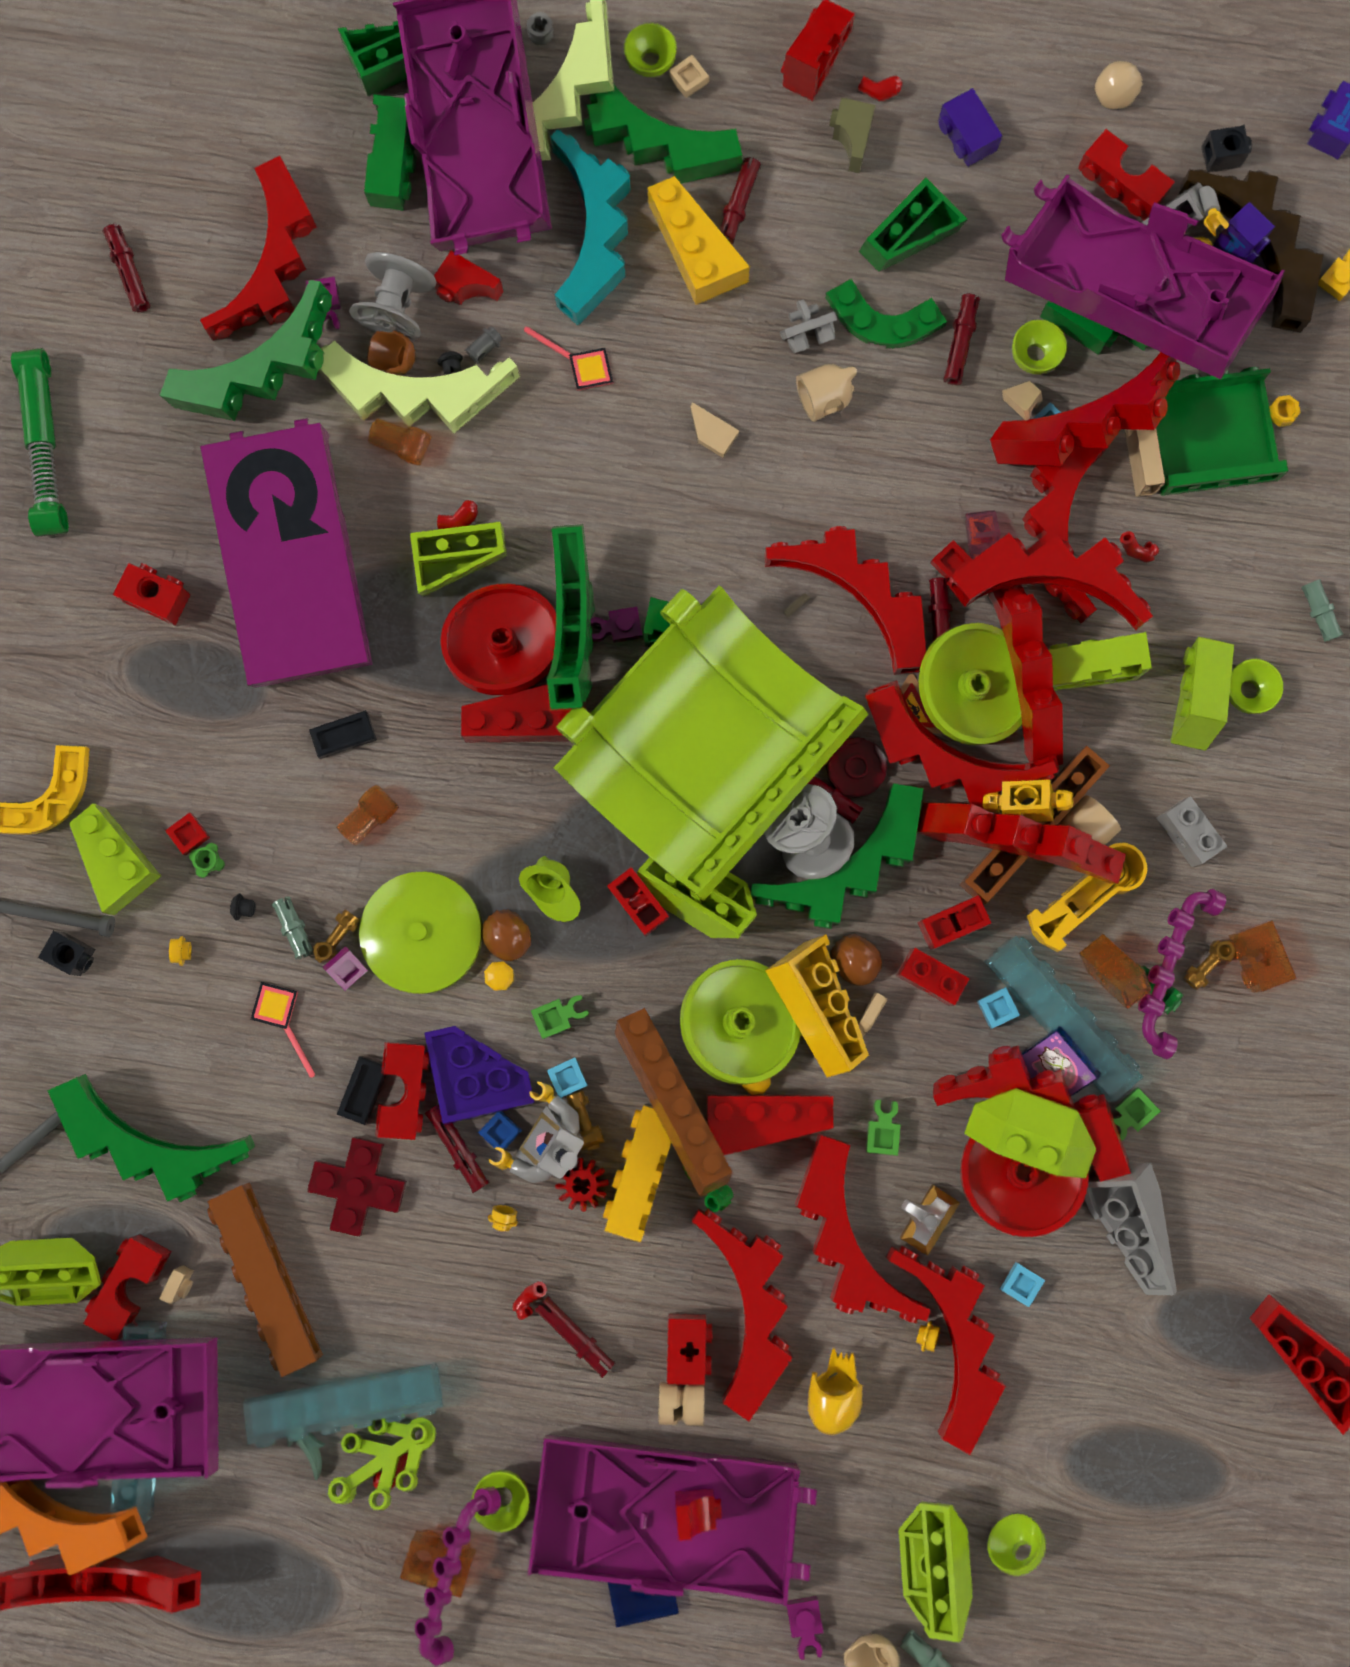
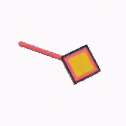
M524 328L527 334L570 360L577 391L613 384L605 348L571 354L531 328Z
M261 982L250 1020L284 1028L309 1077L313 1078L315 1073L289 1026L298 991Z

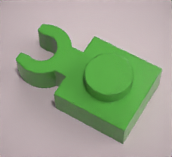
M582 995L572 997L566 1006H563L561 1000L557 999L531 1010L542 1039L571 1028L569 1018L582 1019L589 1015L588 1010L582 1013H577L574 1010V1004L583 999Z
M1139 1087L1135 1088L1115 1106L1120 1115L1113 1117L1115 1124L1120 1127L1119 1135L1121 1140L1126 1137L1127 1129L1130 1126L1138 1132L1161 1112Z
M876 1099L873 1108L878 1116V1120H868L866 1152L898 1156L901 1124L892 1123V1118L898 1112V1103L892 1101L891 1110L884 1113L880 1108L881 1100Z

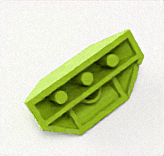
M650 857L637 871V875L664 909L710 938H739L756 918L757 913L753 905L748 883L730 872L708 897L702 900Z
M1017 1088L975 1103L964 1134L997 1154L1057 1176L1086 1178L1096 1152V1147L1077 1110Z
M73 1238L15 1240L0 1246V1301L14 1306L79 1303L100 1286L101 1279L95 1257Z
M922 1501L899 1528L903 1596L915 1616L925 1627L924 1630L929 1638L959 1643L963 1638L973 1597L968 1529L952 1505Z

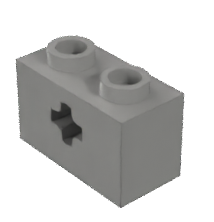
M1191 796L1179 801L1156 817L1191 867L1205 863L1228 847Z

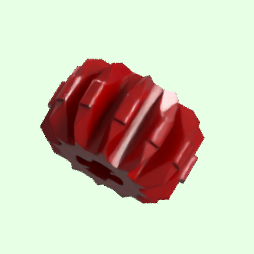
M579 1157L577 1160L578 1168L570 1169L569 1172L571 1174L566 1172L564 1177L561 1178L566 1180V1182H560L555 1185L556 1189H566L567 1191L559 1197L561 1202L565 1201L569 1196L572 1198L569 1204V1209L571 1210L574 1209L578 1201L580 1202L581 1211L586 1212L587 1200L596 1208L599 1203L594 1195L600 1198H605L607 1195L604 1190L598 1187L607 1186L609 1180H598V1177L605 1172V1169L602 1167L594 1172L592 1170L596 1164L594 1159H591L586 1168L584 1167L583 1157ZM580 1177L581 1180L587 1178L590 1181L587 1188L590 1190L587 1192L584 1189L577 1190L574 1185L578 1181L575 1178Z

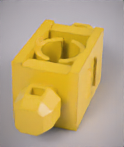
M1050 780L1002 782V795L996 792L983 796V808L991 813H999L1001 810L1003 814L1022 815L1036 822L1053 821V808H1057V811H1062L1073 807L1072 792L1057 790L1054 793ZM1025 799H1035L1031 804H1021Z

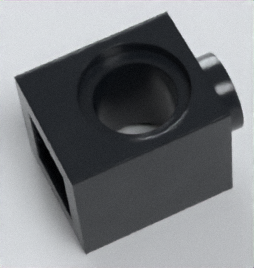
M1245 125L1209 131L1201 145L1206 170L1214 172L1239 168L1243 165L1252 150V141L1250 136L1246 134Z
M53 931L38 958L68 975L81 976L82 973L87 972L94 960L92 955L96 949L65 932ZM72 947L74 958L68 963L65 959V953Z

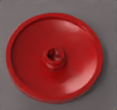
M494 584L471 592L452 608L442 627L441 650L447 667L461 684L479 693L508 695L528 689L542 680L551 670L555 646L556 611L545 597L535 590L522 585Z
M970 1137L963 1150L960 1164L962 1188L972 1209L989 1226L1012 1236L1036 1237L1058 1230L1075 1216L1087 1193L1089 1171L1086 1178L1057 1176L997 1154Z

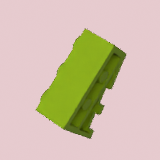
M501 522L410 533L418 594L422 597L507 556L504 528Z
M1146 632L1099 641L1087 640L1072 646H1068L1067 643L1055 644L1050 646L1049 650L1052 655L1053 689L1055 691L1136 681L1152 668Z
M1198 636L1192 647L1186 648L1183 657L1185 670L1181 679L1180 695L1170 743L1206 751L1227 723L1234 644Z
M92 803L69 822L102 913L117 914L161 877L160 873L106 808Z

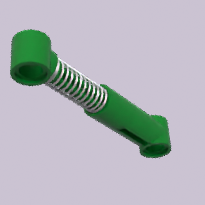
M43 348L13 352L11 354V364L18 381L25 448L30 450V469L32 470L33 494L35 496V504L28 511L30 528L35 537L67 533L69 531V520L64 506L57 499L58 494L56 492L58 490L55 483L57 480L54 478L56 470L53 468L55 460L52 458L56 441L48 379L52 374L51 363L47 352Z

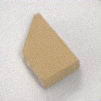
M1030 381L1002 391L1004 401L1026 421L1031 418V411L1034 408H1038L1043 401L1042 391Z
M692 403L691 414L698 443L724 458L739 435V430Z
M879 993L873 994L858 1020L862 1037H864L866 1032L868 1033L887 1002V998Z

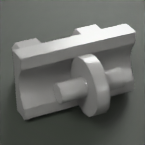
M802 299L796 303L797 311L789 313L791 322L800 319L802 323L780 331L782 340L787 339L788 345L794 354L810 348L805 334L809 330L814 329L819 344L836 339L833 322L837 318L835 312H831L811 320L810 315L819 312L818 305L814 304L807 307L806 302Z

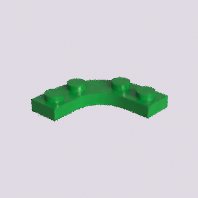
M852 279L826 292L825 296L843 326L854 337L866 344L870 342L886 346L889 349L907 347L930 336L947 324V320L932 297L905 313L884 315L873 310L865 301Z

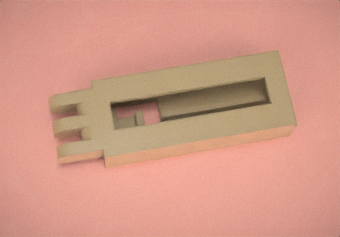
M1156 429L1125 430L1136 497L1155 495L1165 484Z

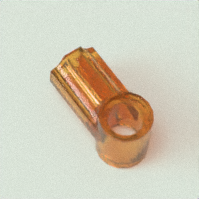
M378 418L372 423L368 438L370 445L395 453L402 460L418 466L422 465L432 440V436L422 429L408 426L406 429Z
M374 785L367 790L359 799V805L336 827L354 846H357L378 824L382 825L388 821L399 808V805L379 785Z

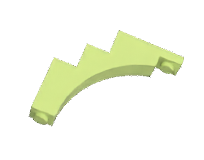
M590 0V2L586 3L588 22L576 23L571 46L559 72L546 90L533 102L541 161L551 160L548 130L582 126L580 95L614 91L606 0Z
M335 340L330 345L321 347L325 353L323 365L319 372L363 421L384 403H387L408 427L432 409L446 426L455 433L520 377L518 367L510 357L504 362L495 364L488 376L475 365L449 375L415 378L398 376L372 368L346 352Z

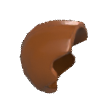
M377 331L372 336L367 353L368 366L398 376L404 375L412 369L416 353L412 341L406 335L398 331Z
M510 909L496 910L482 924L484 944L493 956L503 961H514L521 958L531 946V933L528 925L517 913L510 911Z
M856 933L844 935L835 943V946L830 951L831 960L835 959L838 965L839 975L850 984L857 986L867 985L876 979L882 969L881 954L877 947L868 939Z

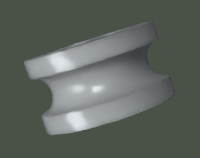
M540 12L534 13L527 20L529 39L539 45L548 43L553 37L551 18L547 14ZM542 25L545 31L539 32L538 29L536 30V26Z

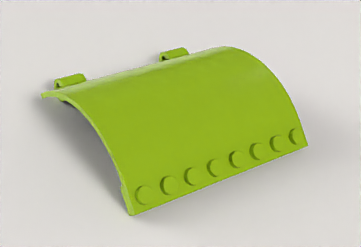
M718 586L702 605L689 592L680 589L660 611L670 626L591 713L583 707L572 708L556 726L557 730L574 746L556 764L554 769L624 836L702 900L708 897L869 715L863 706L844 695L842 697L790 659L748 619L721 586Z

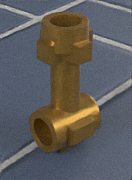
M346 909L342 914L338 913L335 917L338 925L325 942H317L314 945L315 960L319 963L329 962L337 954L336 947L348 930L355 932L359 927L357 923L360 919Z
M1230 940L1223 942L1213 941L1209 945L1210 955L1197 968L1190 966L1185 971L1187 973L1183 977L1185 982L1195 990H1198L1200 987L1204 988L1209 983L1206 976L1222 960L1229 962L1235 957L1234 944Z
M580 1091L566 1096L568 1104L579 1115V1127L581 1129L579 1133L584 1139L581 1151L585 1149L590 1151L600 1147L599 1144L604 1143L605 1140L600 1126H592L585 1106L590 1103L588 1095L585 1096L584 1092Z

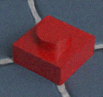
M952 540L930 563L944 578H950L952 574L973 559Z
M190 812L165 830L182 855L185 856L211 838L194 814Z

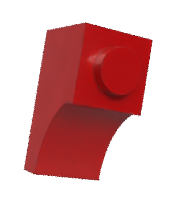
M450 250L434 274L437 282L435 286L436 294L445 302L451 303L453 301L460 306L463 301L473 297H487L498 302L504 292L501 279L466 258L454 255L455 252Z
M713 1489L675 1492L678 1541L691 1540L693 1536L699 1533L717 1530L716 1519H722L721 1498L714 1499Z

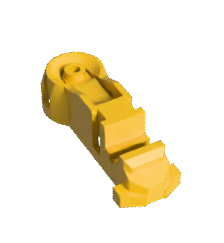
M1128 843L1110 845L1109 847L1126 854L1120 876L1121 880L1118 884L1114 885L1092 876L1084 875L1061 894L1062 897L1051 902L1046 910L1040 912L1036 908L1030 912L1027 918L1032 934L1038 942L1056 952L1062 950L1067 945L1063 938L1115 894H1125L1139 887L1144 882L1148 870L1147 862L1142 852L1134 845Z

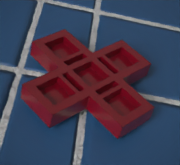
M352 1137L345 1167L319 1160L314 1161L307 1192L337 1199L329 1230L360 1237L363 1233L369 1207L394 1213L400 1211L407 1181L377 1174L384 1147L383 1143Z

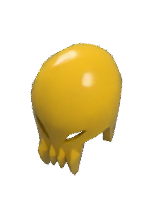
M833 1347L827 1371L818 1377L817 1372L812 1371L808 1395V1414L814 1426L824 1434L835 1435L848 1430L861 1412L863 1385L859 1384L856 1377L854 1353H851L850 1358H848V1354L843 1357L842 1352L838 1356Z

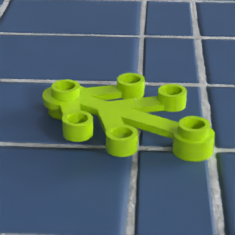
M379 1414L373 1415L367 1424L368 1430L372 1434L383 1435L390 1433L403 1437L392 1446L362 1439L360 1435L355 1433L346 1434L341 1441V1447L345 1452L351 1454L362 1452L377 1457L350 1476L333 1479L328 1487L330 1500L342 1505L350 1503L355 1498L357 1487L382 1470L378 1488L370 1494L369 1504L375 1510L383 1511L387 1509L391 1503L390 1492L399 1457L408 1451L405 1471H401L397 1475L396 1486L401 1491L410 1492L414 1490L418 1484L416 1475L422 1452L431 1447L436 1437L435 1426L426 1418L413 1419L407 1425L389 1421L385 1416ZM381 1419L382 1427L376 1431L375 1423ZM421 1428L423 1436L421 1439L416 1440L415 1432ZM354 1437L356 1445L353 1449H350L348 1444L350 1439ZM406 1475H409L411 1478L408 1487L403 1485V1479ZM339 1484H342L343 1492L340 1496H337L336 1488ZM379 1494L384 1496V1502L381 1506H378L376 1503Z

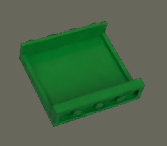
M1249 367L1237 373L1226 371L1222 379L1212 375L1200 377L1199 374H1192L1182 378V380L1175 381L1165 398L1168 404L1167 413L1156 427L1165 484L1160 488L1161 496L1279 481L1288 472L1287 460L1279 461L1266 391L1265 379L1271 373L1270 368L1259 370L1258 367Z

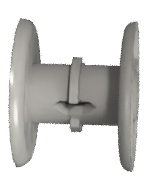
M384 252L367 254L365 263L368 270L380 279L382 283L381 286L375 289L376 302L363 301L354 303L349 310L351 317L360 325L373 332L398 331L406 335L411 341L417 340L421 336L419 325L412 318L404 314L405 308L410 307L412 302L411 298H409L410 292L424 293L433 290L437 284L435 277L426 268L402 256Z
M807 784L764 832L767 841L777 850L782 851V857L787 868L796 876L810 880L825 878L838 871L849 860L854 848V832L849 822L837 814V807L831 794L820 786Z

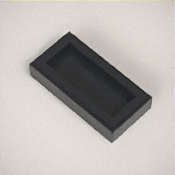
M366 710L309 729L319 759L377 740Z
M359 1056L337 1115L363 1125L368 1124L387 1075L382 1073L381 1063Z

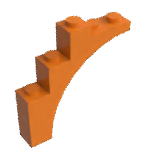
M30 1479L0 1482V1534L18 1526L29 1557L58 1545L69 1576L119 1554L148 1538L136 1506L116 1513H90L75 1510L55 1501L38 1489Z

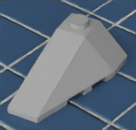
M1129 1164L1131 1174L1100 1182L1097 1174L1090 1176L1085 1196L1088 1209L1094 1219L1099 1218L1109 1232L1106 1237L1111 1244H1117L1126 1258L1125 1265L1146 1295H1175L1177 1289L1161 1191L1152 1164Z

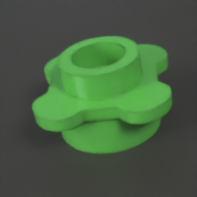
M208 843L206 847L191 851L189 858L196 868V875L198 877L205 878L210 872L215 870L221 871L224 868L225 862L220 859L218 855L219 848L216 844ZM208 857L210 861L208 863H205L204 860Z

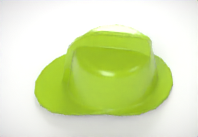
M543 856L539 858L535 865L528 866L521 871L519 876L521 887L544 914L561 922L572 921L579 915L581 910L580 900L570 886V874L563 864Z

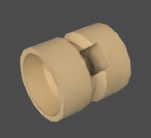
M660 1382L659 1425H677L679 1420H683L685 1425L704 1426V1385H685L680 1387L679 1384Z

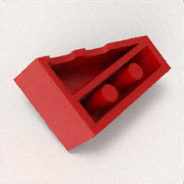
M822 0L818 8H813L807 24L786 52L781 68V73L784 74L782 87L814 101L852 32L854 12L829 0Z

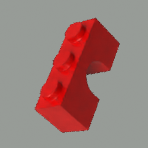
M1105 129L1084 153L1077 169L1082 172L1087 180L1094 181L1102 187L1109 197L1117 199L1125 205L1132 215L1140 217L1145 221L1150 217L1154 202L1161 204L1169 194L1175 181L1153 164L1141 175L1126 173L1121 167L1120 162L1129 146L1108 129Z
M384 1042L382 1073L399 1076L404 1083V1094L394 1104H378L376 1137L415 1140L416 1133H421L423 1114H418L419 1101L424 1102L426 1094V1083H421L422 1070L427 1071L429 1064V1054L424 1052V1045Z
M141 1234L129 1239L126 1238L117 1250L116 1255L119 1258L114 1267H110L102 1277L101 1284L103 1287L99 1295H94L85 1309L88 1315L83 1324L114 1341L125 1337L141 1307L132 1303L126 1295L128 1280L136 1278L146 1284L157 1280L172 1251Z

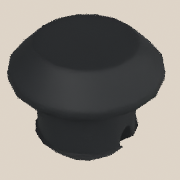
M455 351L446 352L439 357L437 364L443 366L445 375L452 374V372L462 371L460 362L463 360V356Z
M241 893L233 897L230 905V914L235 921L239 920L241 916L252 917L255 914L256 903L252 899H244Z

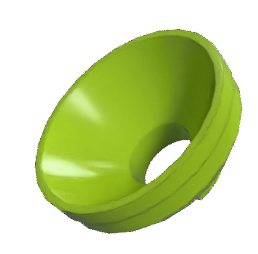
M644 23L638 25L630 31L625 39L624 56L628 66L636 74L644 77H656L667 72L675 61L677 52L675 38L666 27L660 24ZM647 53H654L659 57V60L654 65H647L643 62L642 58Z
M1033 320L1025 323L1018 329L1012 341V355L1016 364L1024 371L1037 375L1053 371L1062 362L1067 350L1066 338L1061 329L1046 320ZM1034 346L1041 348L1044 352V358L1038 361L1032 360L1028 356V349Z
M1249 659L1239 663L1232 669L1229 701L1236 709L1247 714H1260L1267 712L1278 704L1283 694V680L1279 671L1272 664L1261 659ZM1244 682H1251L1256 686L1257 694L1254 698H1246L1242 694L1241 686Z
M497 1470L488 1473L475 1486L472 1499L476 1491L481 1488L494 1487L497 1489L505 1487L511 1491L512 1500L509 1504L500 1505V1509L495 1514L481 1516L475 1513L474 1516L488 1530L493 1532L510 1531L520 1525L527 1515L530 1505L529 1490L523 1479L516 1473L508 1470Z
M1022 1514L1009 1515L998 1521L992 1528L987 1542L988 1554L994 1565L1004 1573L1013 1576L1025 1575L1033 1571L1042 1561L1046 1549V1540L1039 1525L1032 1518ZM1024 1544L1030 1545L1031 1553L1028 1558L1017 1560V1549Z

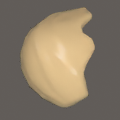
M1127 61L1110 63L1103 69L1095 84V92L1101 105L1108 109H1121L1131 105L1136 96L1141 92L1143 85L1141 73L1135 65Z
M867 1634L861 1636L844 1652V1664L846 1667H900V1657L896 1647L882 1635Z

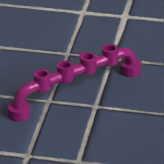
M1210 889L1206 893L1201 891L1192 893L1185 899L1181 909L1174 908L1170 912L1167 922L1175 928L1171 938L1168 936L1163 937L1158 945V952L1165 956L1161 966H1153L1148 974V981L1155 984L1152 995L1144 994L1138 1003V1010L1145 1013L1142 1023L1143 1036L1152 1046L1153 1054L1166 1060L1170 1059L1176 1052L1178 1040L1175 1036L1166 1032H1160L1157 1035L1155 1023L1157 1018L1164 1012L1165 1002L1163 1000L1167 989L1172 986L1175 980L1173 970L1177 960L1184 953L1185 946L1183 941L1186 932L1194 924L1193 912L1195 907L1200 904L1201 910L1212 916L1220 914L1225 907L1226 895L1215 889Z
M494 1487L477 1490L474 1498L460 1512L456 1526L448 1527L444 1530L443 1541L446 1547H448L446 1556L437 1558L434 1562V1573L439 1580L437 1586L428 1588L425 1591L424 1602L429 1608L427 1617L419 1618L415 1622L414 1627L415 1634L420 1639V1655L429 1660L434 1666L449 1663L453 1658L454 1647L451 1639L445 1635L436 1638L434 1636L439 1635L442 1631L440 1617L443 1607L448 1605L452 1599L450 1585L453 1576L459 1574L461 1570L459 1556L463 1545L468 1544L470 1541L469 1524L475 1513L481 1516L495 1514L500 1509L501 1497L498 1490Z

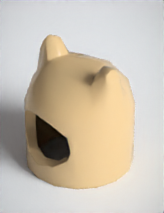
M825 364L797 375L796 385L804 410L811 421L815 422L848 406L854 392L851 380L857 375L855 367L842 368L835 364Z
M1085 795L1059 823V825L1072 826L1092 835L1091 839L1104 845L1121 831V827L1113 815L1102 804L1088 795Z

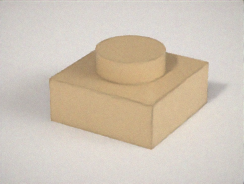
M693 54L669 70L670 79L685 98L709 83V75Z
M183 1265L174 1269L159 1299L169 1304L180 1300V1298L184 1299L192 1287L193 1281L190 1278L194 1270Z

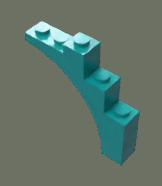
M557 129L550 136L552 152L568 168L577 183L586 206L587 216L585 238L579 258L567 280L555 293L557 308L579 326L626 277L625 261L613 249L628 235V219L624 212L616 206L631 192L630 174L623 165H616L609 158L601 165L593 154L588 153L587 155L580 148L579 143L574 137L569 134L566 136Z

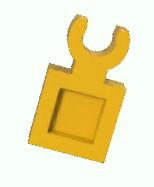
M1350 249L1344 255L1343 260L1339 257L1335 260L1318 282L1321 288L1338 301L1350 290Z

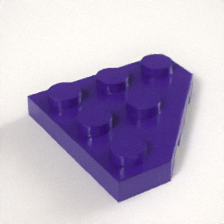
M456 1026L424 1032L443 1125L535 1104V1100L531 1098L529 1093L532 1091L529 1073L523 1068L508 1061L502 1055L473 1039Z

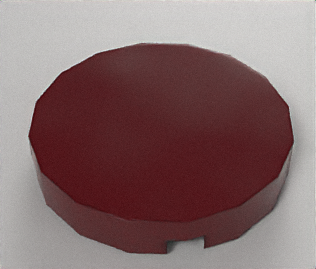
M861 737L847 738L828 760L826 765L827 776L834 789L839 788L842 790L841 794L853 798L866 797L875 792L884 781L887 772L886 757L880 747L874 742L872 743Z

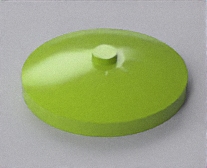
M984 623L964 624L946 631L931 644L924 655L920 667L919 693L928 717L943 734L963 744L985 745L1007 738L1022 725L1015 676L1002 629Z
M432 872L406 873L386 882L369 899L360 921V946L369 968L385 984L407 993H434L452 986L471 969L482 944V921L478 908L471 896L453 880Z
M735 959L712 966L693 981L682 1002L680 1027L683 1041L689 1054L706 1073L730 1084H753L766 1080L780 1072L793 1057L801 1036L800 1030L765 971L769 967L755 961Z

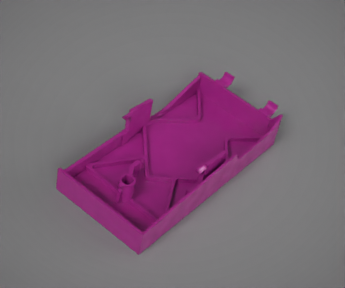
M217 1337L0 1345V1482L52 1478L46 1482V1488H83L85 1486H98V1480L197 1476H205V1479H208L219 1470Z

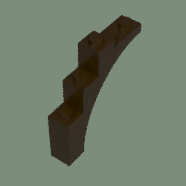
M1189 169L1181 183L1179 195L1197 183H1200L1203 187L1210 186L1216 192L1220 212L1231 219L1250 202L1275 226L1268 236L1271 240L1270 243L1260 252L1268 271L1279 275L1281 270L1285 271L1278 290L1273 297L1272 327L1301 333L1312 318L1324 254L1314 253L1313 250L1307 248L1295 249L1301 215L1292 214L1284 209H1272L1278 176L1269 175L1265 171H1249L1244 180H1239L1231 175L1220 176L1210 174L1202 169Z

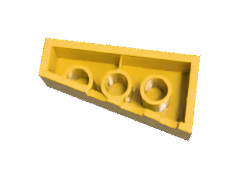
M675 176L648 187V205L695 305L749 282L750 266Z
M827 934L803 942L765 971L825 1076L831 1077L851 1071L866 1059L869 1054L856 1017L850 1015L848 1009V1001L850 999L846 989L842 990L836 975L839 968L836 960H831L826 947L830 943Z
M645 1104L642 1107V1111L635 1110L630 1126L636 1128L633 1140L626 1139L621 1157L626 1158L623 1171L617 1169L612 1188L617 1189L614 1201L608 1199L603 1218L608 1219L604 1231L637 1242L642 1241L671 1145V1141L654 1108Z

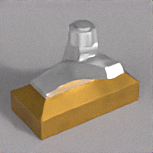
M933 1184L920 1204L906 1199L901 1209L911 1219L900 1238L928 1256L960 1202Z

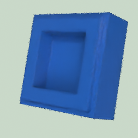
M502 1111L497 1112L478 1133L493 1148L500 1147L505 1150L523 1130Z

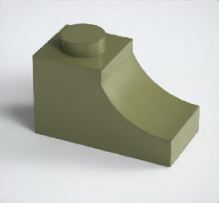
M841 97L839 109L833 108L829 127H834L833 140L839 141L847 151L849 158L848 171L860 174L875 105Z

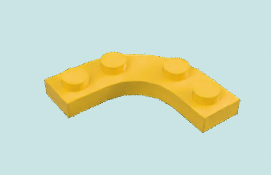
M56 745L53 776L50 786L44 794L32 802H0V834H38L50 830L66 820L76 809L84 794L90 748Z

